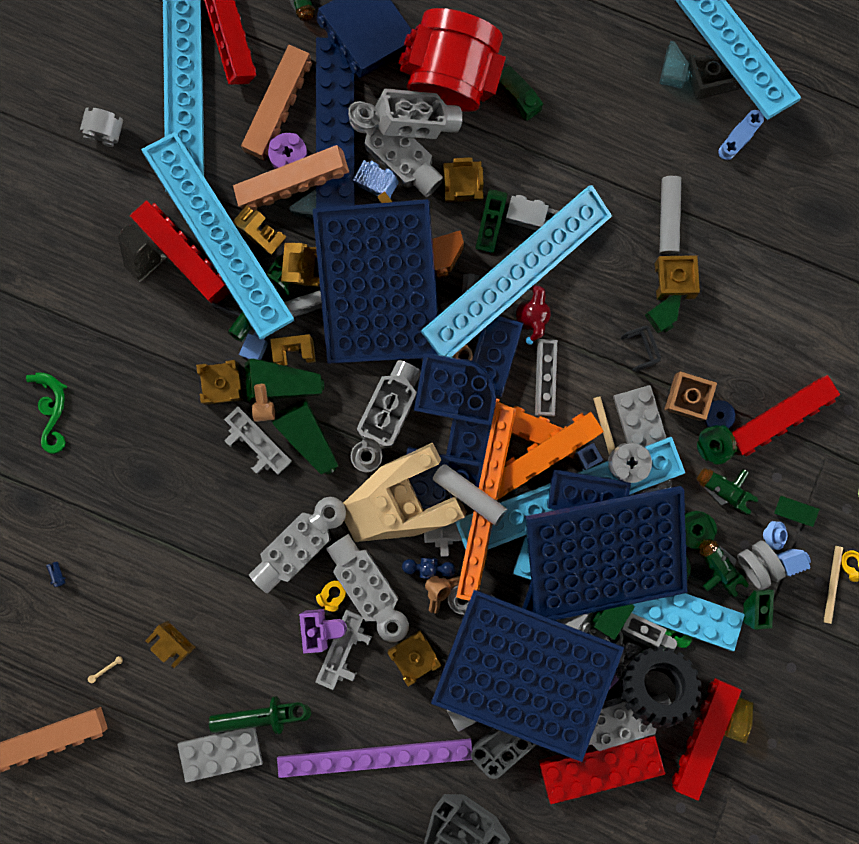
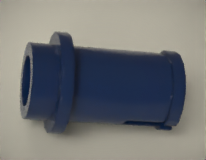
M58 562L46 565L52 580L50 584L54 588L66 584V577H63Z

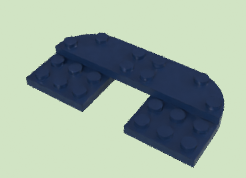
M427 352L424 353L414 411L453 418L447 453H438L441 458L439 465L408 478L423 510L454 497V495L433 481L434 474L443 464H446L479 488L496 405L494 382L482 366L468 359L453 358ZM408 447L406 455L418 449Z

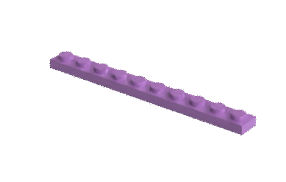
M471 738L278 756V776L282 778L472 760Z

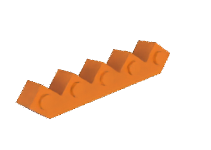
M496 398V405L507 406L500 403V400ZM514 406L516 413L511 435L540 445L551 438L549 434L557 428H560V430L566 428V426L561 428L549 423L550 420L545 417L539 416L537 418L524 413V409ZM576 450L567 457L573 458Z
M592 412L585 416L583 413L577 415L572 419L574 423L563 430L557 428L549 434L551 438L540 445L534 443L527 448L528 452L520 458L515 459L513 457L506 461L498 499L603 433V429Z

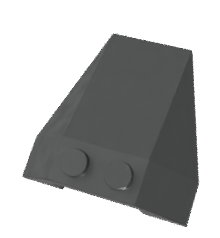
M444 794L433 808L424 844H508L510 838L498 818L476 802L462 794Z

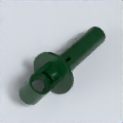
M282 254L276 258L266 275L278 294L282 297H287L289 291L286 287L289 283L281 282L284 255ZM243 312L228 330V334L239 342H242L252 329Z
M273 696L270 701V707L211 715L209 717V729L211 733L272 725L274 733L278 735L282 733L284 724L307 721L311 716V709L307 704L299 702L281 704L279 697ZM299 707H302L304 711L301 717L297 716V709Z

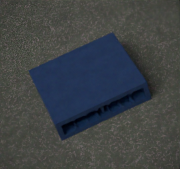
M332 0L318 8L317 22L321 28L324 27L329 40L336 44L342 58H346L351 71L356 73L359 78L400 56L402 52L405 53L407 46L404 45L407 34H410L412 29L391 0Z

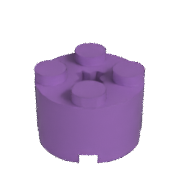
M282 133L269 143L268 155L274 169L309 156L305 143L295 133Z

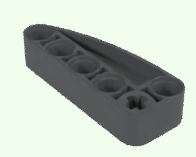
M494 728L474 744L471 758L489 778L497 779L536 744L527 741V744L522 745L518 742L521 738ZM483 750L486 754L479 755L476 751ZM504 752H511L513 756L507 757L504 755Z

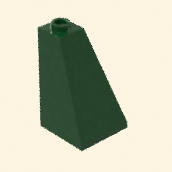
M254 358L249 359L245 363L247 402L256 401L254 390L256 384L266 385L267 398L269 400L318 396L324 391V380L321 379L320 374Z
M307 398L275 413V420H272L273 425L321 475L324 473L330 474L336 470L338 462Z

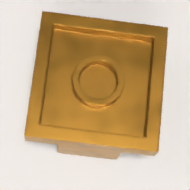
M454 158L453 163L443 164L445 202L483 200V168L481 167V161L472 162V158Z
M169 621L158 625L154 632L145 640L147 643H150L159 635L160 639L150 650L162 662H166L169 657H174L177 653L179 657L171 665L173 668L178 666L195 648Z

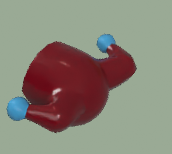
M533 285L528 289V291H533L532 299L521 302L516 311L517 321L524 323L523 329L533 330L532 336L526 338L528 345H532L535 340L544 336L545 325L551 317L550 308L545 303V289L538 285Z

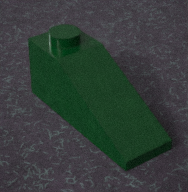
M510 65L502 70L499 85L523 119L528 121L541 112L543 103L530 85Z
M489 189L475 249L494 253L508 193Z

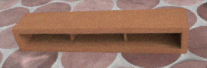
M288 45L241 145L244 152L264 161L266 156H269V143L276 136L280 135V126L282 122H286L289 115L287 111L290 105L293 106L297 96L295 94L303 86L305 73L311 69L312 61L309 53Z
M336 145L235 184L233 188L238 206L244 209L247 205L255 211L257 207L271 205L278 199L291 197V194L305 192L310 187L323 185L326 181L333 178L339 179L344 174L349 173L344 151Z
M101 707L0 742V773L10 769V765L16 764L21 766L26 764L30 758L35 757L36 760L47 756L49 751L53 750L54 753L65 750L66 745L72 744L74 747L84 743L86 738L91 737V740L102 737L103 732L108 727Z

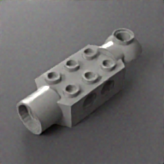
M384 89L375 107L359 101L352 103L348 112L351 124L356 130L364 131L375 127L383 135L437 139L440 132L457 133L462 124L461 108L456 105H446L437 93Z
M375 127L364 131L356 130L357 132L367 134L365 139L366 150L385 169L393 171L399 183L405 188L415 186L425 197H428L443 182L444 177L431 165L432 155L413 137L383 135Z
M397 360L390 376L381 377L361 418L357 431L363 440L354 446L350 455L352 464L359 471L371 472L378 468L382 461L381 450L393 447L417 396L414 387L421 374V370L409 363ZM365 452L372 454V459L368 462L361 459L362 454Z
M326 497L317 503L314 514L301 513L260 554L262 562L249 574L252 581L267 594L281 580L290 581L331 541L329 529L337 528L345 520L346 508L342 501L335 497ZM328 507H332L335 510V515L331 519L325 516V510Z
M347 534L326 548L337 565L333 573L364 620L377 622L379 636L387 642H398L407 635L409 630L406 616L394 610L399 597L368 550H359L350 535ZM395 622L398 625V629L395 632L389 631L387 628L388 623Z
M666 693L651 697L660 704H672ZM617 697L604 702L589 745L592 744L598 751H602L654 735L656 728H653L652 724L648 726L642 724L641 718L636 720L632 716L634 712L631 709L627 710L625 707L627 701L622 700V697Z

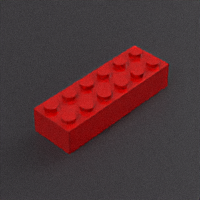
M146 200L130 215L210 303L218 304L230 294L220 275L215 274L217 272L215 267L207 259L202 260L205 256L194 245L190 247L192 242L179 231V228L166 217V214L155 203L151 205Z
M655 735L602 751H598L594 746L588 747L582 762L562 754L538 760L550 804L665 775Z

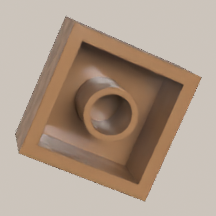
M683 372L676 373L664 410L698 421L706 420L717 383Z

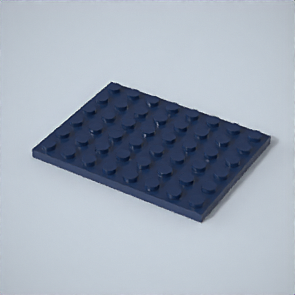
M429 199L313 209L327 363L423 358L425 352L437 354L421 333V330L438 316Z
M682 486L525 516L534 613L553 620H559L687 593L685 500Z
M474 589L431 704L582 762L624 647Z

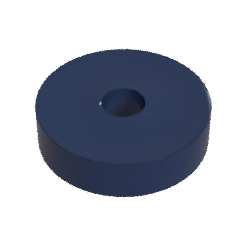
M723 400L711 402L707 419L704 420L707 427L724 425L730 428L735 421L734 408ZM718 412L722 414L721 419H718L716 417V414Z

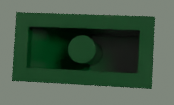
M672 295L645 314V317L657 333L662 330L666 333L674 327L672 323L677 321L681 295Z
M773 589L753 591L744 603L743 623L754 630L772 628Z
M631 604L607 609L602 613L598 612L592 621L595 623L593 628L610 639L615 640L635 606Z

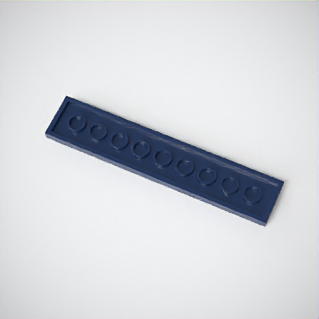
M316 38V153L338 145L344 151L349 173L344 174L339 179L333 178L328 180L323 185H316V208L354 205V181L352 180L354 178V129L350 124L348 115L349 107L354 103V73L351 71L346 58H342L338 47L329 38Z

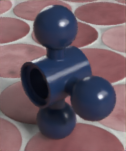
M421 558L420 564H417L412 559H407L402 564L404 573L413 574L416 571H420V578L430 579L433 576H437V572H441L444 577H452L456 572L453 563L445 562L442 566H438V559Z

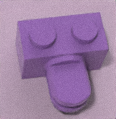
M325 609L306 610L299 614L303 653L323 652L328 648V639L341 638L347 631L344 620H326Z

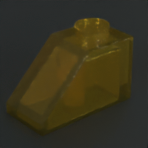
M738 698L724 734L726 737L745 744L747 743L752 728L753 702Z

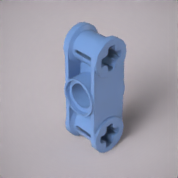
M752 110L733 129L718 150L721 159H732L752 138L755 131L764 121V115L761 111Z

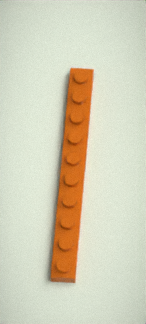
M495 405L479 483V489L496 501H498L516 408ZM476 511L473 512L456 598L468 601L473 590L479 591L493 525Z

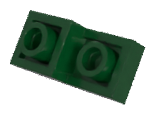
M781 495L774 514L814 527L820 509Z

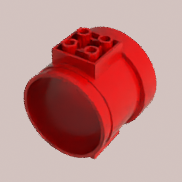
M434 8L425 11L421 24L412 29L410 34H407L404 45L407 47L405 53L402 52L399 64H401L400 71L410 74L407 89L416 92L437 93L446 105L459 106L464 112L478 110L480 100L484 102L496 94L506 59L505 56L499 54L503 40L502 33L491 23L465 12L445 8Z

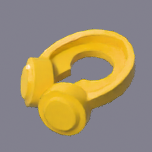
M847 551L842 555L841 566L849 575L850 581L858 582L859 572L855 568L849 567L846 561L849 557H854L857 559L859 567V553Z
M331 581L316 596L317 603L321 607H325V610L329 612L337 611L338 605L343 601L346 591L339 581ZM338 587L340 595L333 598L331 602H327L330 588Z

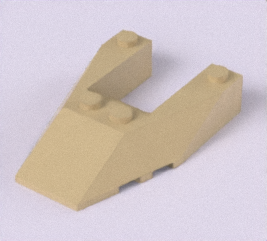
M433 443L381 466L343 502L346 508L344 521L355 542L416 536L465 518L467 511L462 501L455 496L423 510L408 479L439 465L441 458Z

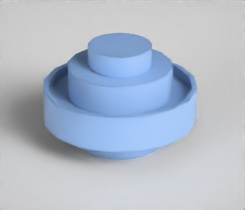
M770 522L763 532V538L771 549L780 550L787 541L786 527L782 522Z

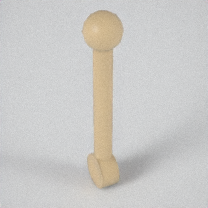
M120 656L116 657L115 661L97 674L90 675L88 682L94 683L103 673L116 664H121L123 658Z

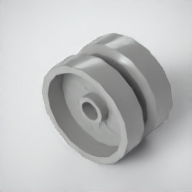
M762 540L752 545V551L745 549L737 555L742 569L758 590H765L770 587L771 580L778 582L786 577L785 569L771 547Z

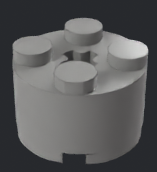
M87 107L84 111L80 132L83 134V138L88 141L94 142L96 139L102 141L103 145L113 147L114 143H118L123 119L119 117V120L114 118L115 114L98 108H93L92 111H89V107Z
M624 443L617 446L611 452L608 458V467L618 480L636 483L648 477L652 467V459L645 447L635 443ZM627 461H633V465H627Z

